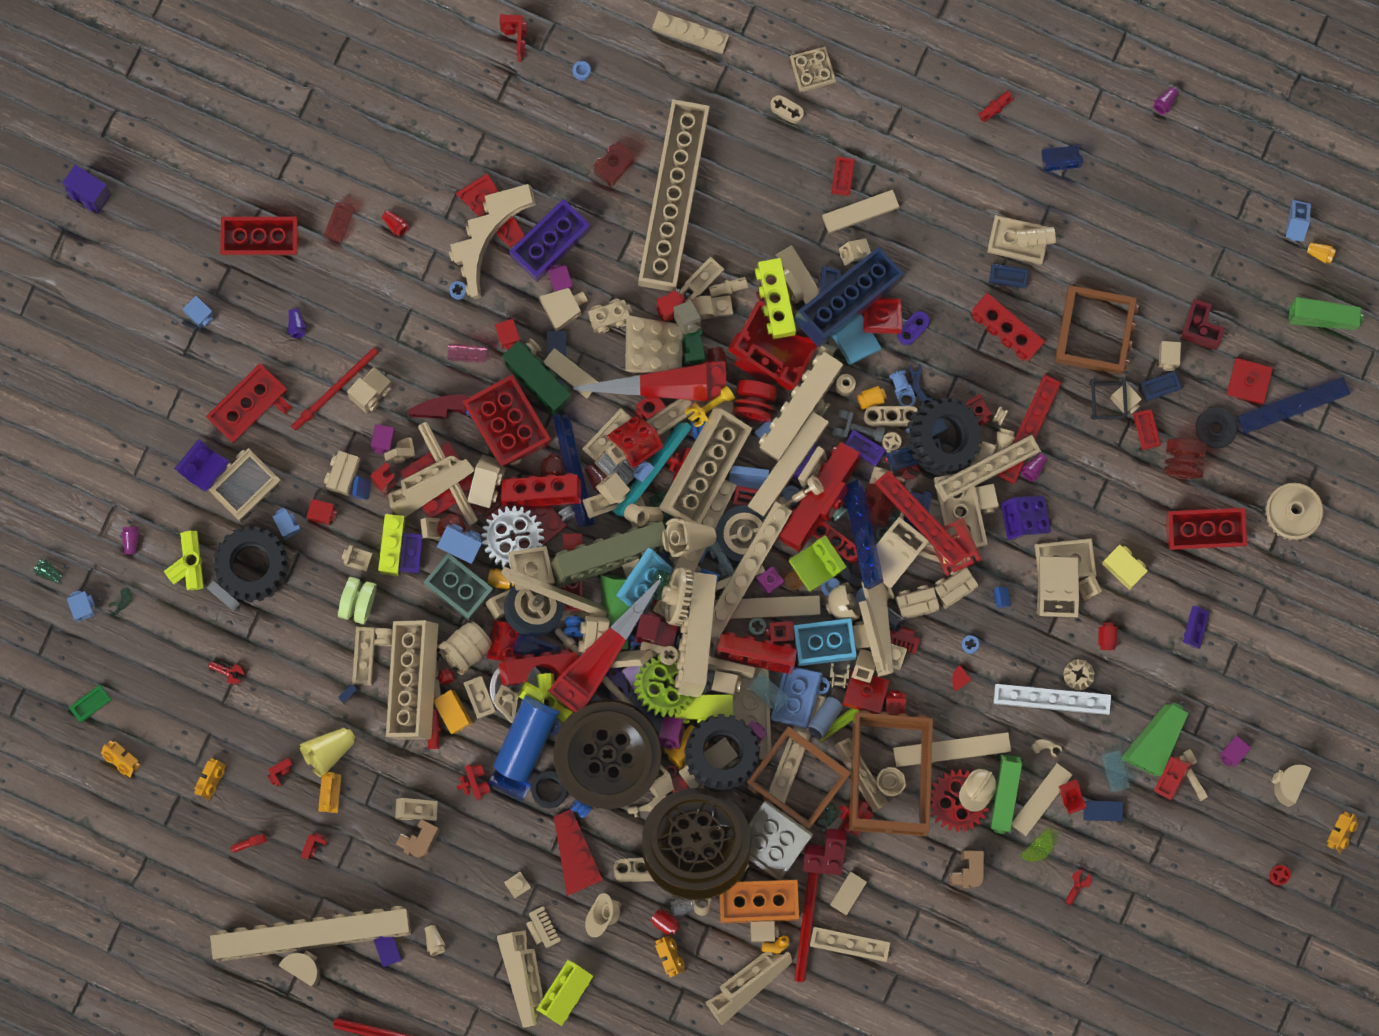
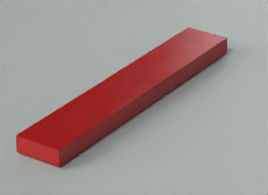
M1044 374L1012 445L1030 435H1033L1034 439H1036L1061 385L1060 381ZM1026 460L999 473L997 477L1014 485Z
M889 470L875 482V485L929 540L930 544L953 568L968 555Z

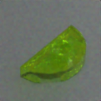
M1047 829L1020 857L1025 861L1031 862L1041 861L1046 858L1051 852L1053 845L1052 835Z

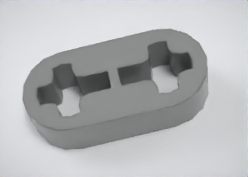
M214 581L208 585L207 589L232 611H235L240 605L237 600Z

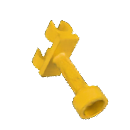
M726 386L721 389L719 397L703 407H699L697 403H694L693 407L686 408L685 414L688 415L691 411H694L688 419L694 421L700 417V420L693 424L695 427H700L704 421H709L705 415L707 412L724 401L731 402L735 399V396L729 387Z

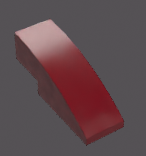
M449 395L430 399L409 409V417L448 420V412L466 413L467 409L463 401L468 399V395Z

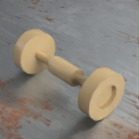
M811 476L807 479L809 488L806 490L802 489L793 495L789 501L784 497H780L775 502L792 511L790 504L793 502L797 503L806 497L807 493L811 490L816 495H819L824 489L821 482L815 476Z

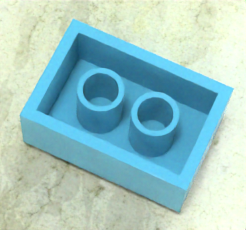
M851 618L793 626L798 667L856 659Z

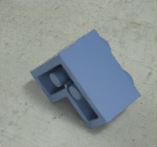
M452 524V526L447 525L437 547L472 564L483 541L480 538L481 534L473 530L463 532V528L456 524Z

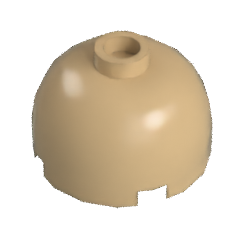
M848 582L835 587L829 593L826 608L830 615L833 614L838 620L851 618L854 621L860 618L861 610L856 597L854 598L851 594L854 590Z

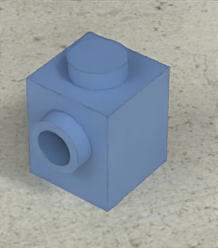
M85 591L73 592L70 594L71 597L66 598L76 622L95 616L92 608L95 606L94 600Z

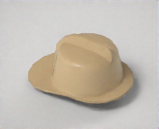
M977 769L968 776L959 792V800L965 809L980 811L989 803L997 788V782L991 771Z
M605 893L598 895L585 921V928L589 936H601L609 925H613L618 921L621 907L619 901L611 899Z

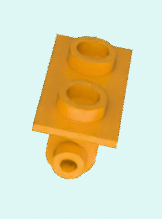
M110 740L102 748L101 754L103 758L109 763L112 762L120 773L131 778L133 771L140 767L139 761L129 752L123 757L122 754L125 752V749L116 741Z
M213 758L207 761L202 772L207 775V778H199L194 788V793L210 801L216 791L220 778L224 775L227 765Z
M327 772L322 776L318 812L338 813L342 774Z
M1345 811L1343 814H1340L1335 827L1341 830L1340 832L1332 830L1327 840L1329 848L1334 849L1336 847L1340 854L1343 849L1347 848L1350 841L1349 837L1358 826V819L1355 814L1351 816V814Z
M671 935L655 941L659 957L667 956L668 958L662 962L666 974H669L671 978L685 972L684 961L679 957L676 950L677 944Z

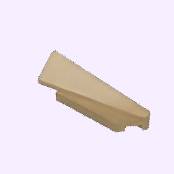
M449 456L401 480L402 489L388 494L390 507L396 515L407 517L474 472V468L467 459L461 461L454 456Z
M865 581L861 583L866 600L859 602L877 674L880 677L893 673L886 586L882 582Z
M526 930L498 935L497 940L522 1026L524 1028L535 1026L537 1024L536 1018L540 1013L536 1009L543 999L535 949L527 950Z
M764 952L720 986L722 993L706 1002V1005L717 1021L724 1025L793 962L790 953L774 954L773 952Z

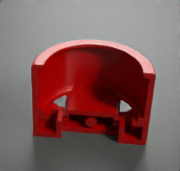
M759 300L755 303L740 333L735 335L728 351L737 356L734 363L736 366L760 382L769 383L775 381L788 391L793 390L801 379L817 345L809 337L798 335L773 339L772 334L768 335L766 323H769V319L767 316H764L762 310L765 303Z

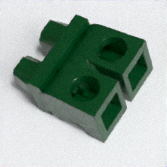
M698 329L694 333L683 334L682 341L686 352L685 366L705 362L702 329Z

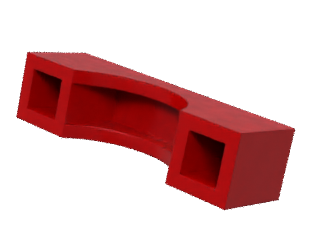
M567 649L558 651V654L552 655V652L540 653V657L528 654L523 655V659L516 660V656L504 658L505 661L498 664L501 683L504 686L525 683L530 671L534 667L546 668L554 674L555 679H558L578 659L577 652L570 653V650Z

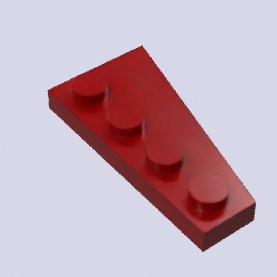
M487 173L456 194L481 217L489 214L485 212L483 202H486L485 196L499 191ZM514 216L507 220L496 232L510 248L515 246L525 236Z
M568 810L554 816L567 896L603 881L573 811Z

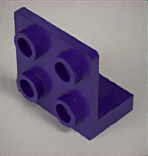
M198 439L174 469L187 481L206 492L214 485L218 476L226 470L229 461L213 452Z
M1044 496L1015 497L1000 503L1007 540H1014L1025 535L1051 533Z

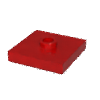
M880 298L863 312V333L901 334V299Z
M1236 358L1226 395L1263 405L1273 368Z
M852 670L842 705L860 711H869L870 714H878L882 710L890 680L872 676L871 682L868 683L852 678L854 671Z

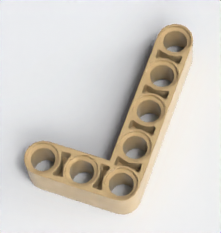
M686 856L685 859L690 861L693 860L694 857ZM643 858L619 859L614 864V876L619 882L654 881L647 870L645 872L638 871L641 867L646 868ZM620 868L627 869V872L620 873L618 872V870ZM711 898L693 900L695 913L700 916L707 915L711 911ZM703 901L706 902L707 905L701 907L698 905V903Z

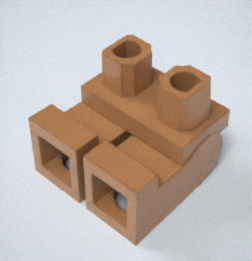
M421 819L418 827L422 830L418 837L412 835L409 838L400 834L396 845L404 848L403 852L410 857L413 855L417 859L427 857L441 831L439 828Z
M984 851L961 852V861H966V869H961L960 873H950V886H960V890L976 888L983 882Z

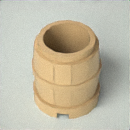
M471 622L454 631L437 648L441 649L439 653L451 668L456 666L459 669L456 672L464 675L469 670V667L480 661L490 650L492 642L483 629L475 622Z

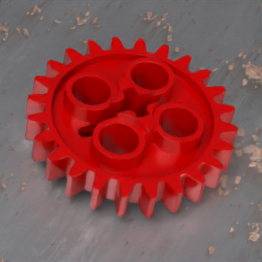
M959 769L957 775H955L954 771L951 770L950 776L943 773L944 779L936 778L939 784L932 783V787L935 790H931V795L933 796L930 797V802H932L930 809L934 811L930 816L936 815L935 823L941 821V828L948 825V831L955 827V831L958 833L962 827V830L966 832L967 826L973 830V823L981 824L978 818H986L982 812L989 811L986 807L980 811H969L961 804L957 806L955 799L944 794V791H947L957 799L959 792H953L950 786L952 783H958L962 787L969 776V771L962 775V771ZM942 799H947L950 802L948 809L941 807L940 801ZM957 810H964L967 815L966 819H959L956 815Z

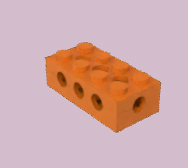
M798 880L737 882L731 889L719 895L720 924L798 921ZM776 896L782 897L784 900L783 905L776 906L773 903V898ZM740 897L744 900L745 905L740 908L736 907L734 900ZM756 897L763 898L764 905L757 907L753 899Z

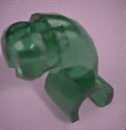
M124 588L120 591L122 597L119 604L111 602L108 605L109 608L117 607L116 611L111 612L112 615L119 614L121 610L131 603L132 593L129 588Z
M832 802L828 803L824 809L827 812L826 820L821 819L816 823V825L819 823L825 824V828L820 832L826 831L827 827L836 819L837 809Z

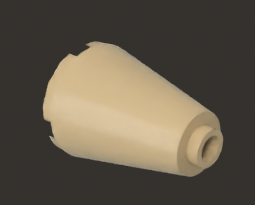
M680 518L669 520L666 523L668 525L666 530H663L662 533L664 548L672 554V557H681L712 546L717 537L712 527Z

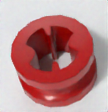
M279 397V401L275 402L274 405L283 414L287 415V411L291 410L292 407L283 398Z

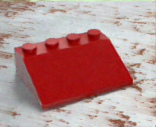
M513 374L463 401L465 408L500 467L529 456L550 445L551 438Z
M731 632L721 634L716 658L792 675L797 649H793L794 646L789 644L778 646L774 645L775 642L769 640L758 642L755 641L756 638L750 636L739 638L736 637L737 634Z

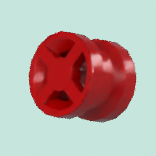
M1284 865L1272 868L1269 873V879L1274 885H1283L1291 877L1290 870Z

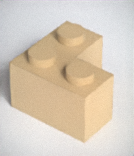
M373 367L363 379L359 377L347 393L353 403L365 413H368L370 410L373 412L378 407V401L382 396L386 397L391 392L392 384L389 379Z
M482 455L475 468L467 502L490 508L492 502L496 503L499 493L496 491V487L501 484L506 472V468L500 467L496 458Z

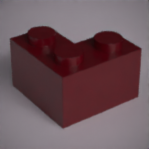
M1193 299L1180 336L1181 340L1217 350L1225 328L1207 322L1212 304Z
M645 612V615H640L634 642L641 644L644 641L665 647H673L678 626L670 625L666 620L660 622V618L656 617V614Z
M827 828L825 846L806 844L803 872L842 875L846 830Z

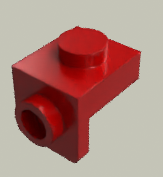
M1076 779L1058 786L1062 803L1069 814L1087 807Z

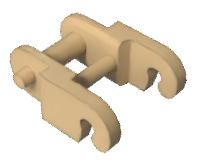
M831 663L830 678H832V681L829 682V684H832L831 688L834 685L843 686V689H845V686H848L846 680L849 679L850 664H847L846 674L840 675L833 672L834 663ZM834 677L844 678V681H834Z

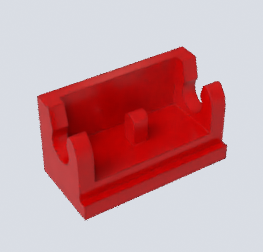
M387 462L370 475L372 482L384 496H387V492L397 483L394 480L391 484H388L394 479L395 475L390 471V466Z
M1177 756L1171 757L1154 791L1169 800L1174 799L1193 764L1184 762Z

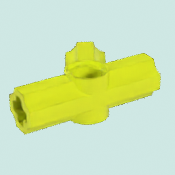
M182 532L180 535L183 557L167 568L164 573L174 585L185 577L187 590L203 589L202 558L200 557L198 532ZM191 556H196L197 558L194 565H188V559Z
M537 674V687L529 682H525L518 692V697L523 699L526 695L542 704L547 699L549 707L560 712L557 720L564 723L573 713L570 708L548 692L554 684V674Z

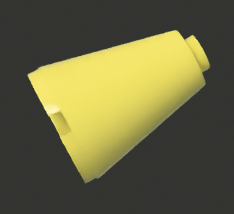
M341 728L300 744V751L307 764H311L315 768L313 772L318 777H322L354 745L355 736L350 729Z

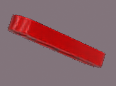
M820 520L812 536L819 540L826 535L830 543L833 538H840L841 544L834 547V549L847 562H856L860 557L858 547L823 520ZM825 527L827 530L824 535L819 536L816 534L817 528ZM844 546L850 551L855 549V555L847 557L848 553L843 549Z

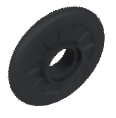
M1210 408L1199 415L1195 426L1196 434L1199 440L1207 447L1214 449L1224 448L1235 439L1237 423L1233 415L1227 410ZM1214 423L1220 424L1221 432L1214 433L1211 425Z

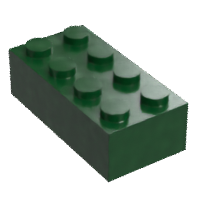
M517 341L502 355L503 365L556 418L572 403L571 390L564 383L561 385L558 382V377L552 370L547 371L545 369V363L538 356L535 358L532 355V350L526 343L521 344Z

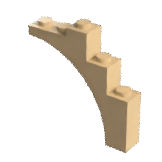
M529 184L485 196L486 202H483L485 212L489 214L467 220L469 225L466 226L467 234L472 239L450 244L451 250H449L451 261H454L457 265L463 264L461 272L463 277H466L468 283L465 285L466 292L474 300L482 298L480 269L490 240L507 220L522 210L536 205L532 187Z

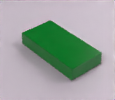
M98 685L72 704L69 709L77 720L82 723L111 702L112 699L104 688Z

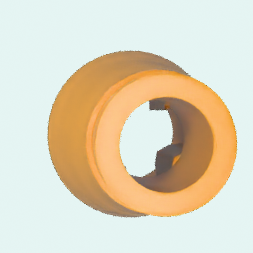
M1311 242L1307 253L1325 264H1331L1337 250L1333 249V246Z

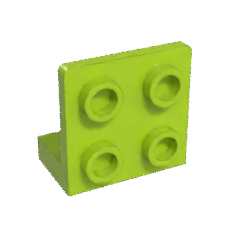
M826 535L789 559V563L808 591L814 590L846 568V565Z

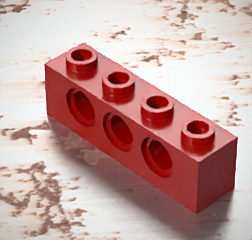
M988 293L984 295L971 311L974 321L978 324H984L987 327L986 330L992 336L997 335L1001 339V343L1008 349L1011 347L1016 352V356L1022 361L1026 360L1029 362L1045 343L1043 339ZM994 313L997 319L994 321L989 320L987 314ZM1002 326H1010L1011 332L1005 333L1002 330ZM1022 337L1025 339L1026 344L1019 345L1016 339Z
M567 473L563 476L550 474L545 477H510L502 479L501 501L505 508L506 506L508 508H513V506L518 508L580 504L581 481L578 475ZM564 486L562 490L557 491L559 487ZM540 488H545L543 491L538 492ZM526 489L525 492L519 493L520 490Z

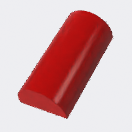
M221 217L220 255H298L299 227L297 217Z
M1245 508L1168 511L1166 516V536L1169 550L1247 546Z

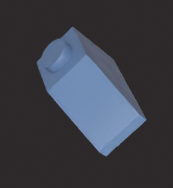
M1292 200L1286 225V238L1293 241L1305 240L1310 224L1311 204Z

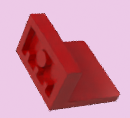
M500 14V31L510 36L518 33L517 61L521 62L522 57H525L526 45L523 38L526 39L527 27L526 22H523V15Z
M638 415L630 418L626 423L607 435L608 439L624 452L632 468L664 448L657 430Z
M494 621L490 638L492 645L488 651L487 659L503 662L505 661L504 658L516 656V660L523 659V655L534 653L536 637H528L516 632L509 623Z

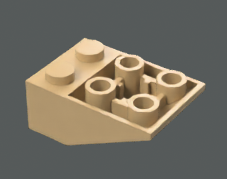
M898 517L860 565L891 589L929 540Z
M1039 556L1037 614L1039 616L1078 617V558Z

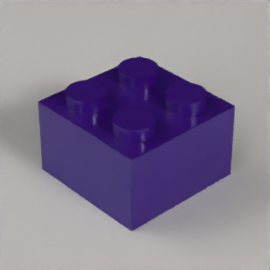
M74 165L62 182L65 187L64 191L68 193L67 196L76 202L80 200L83 206L91 212L95 210L99 213L112 195L105 183L77 165Z

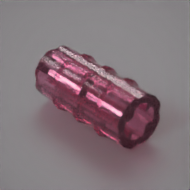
M459 343L449 344L447 359L466 363H486L487 347L461 345Z

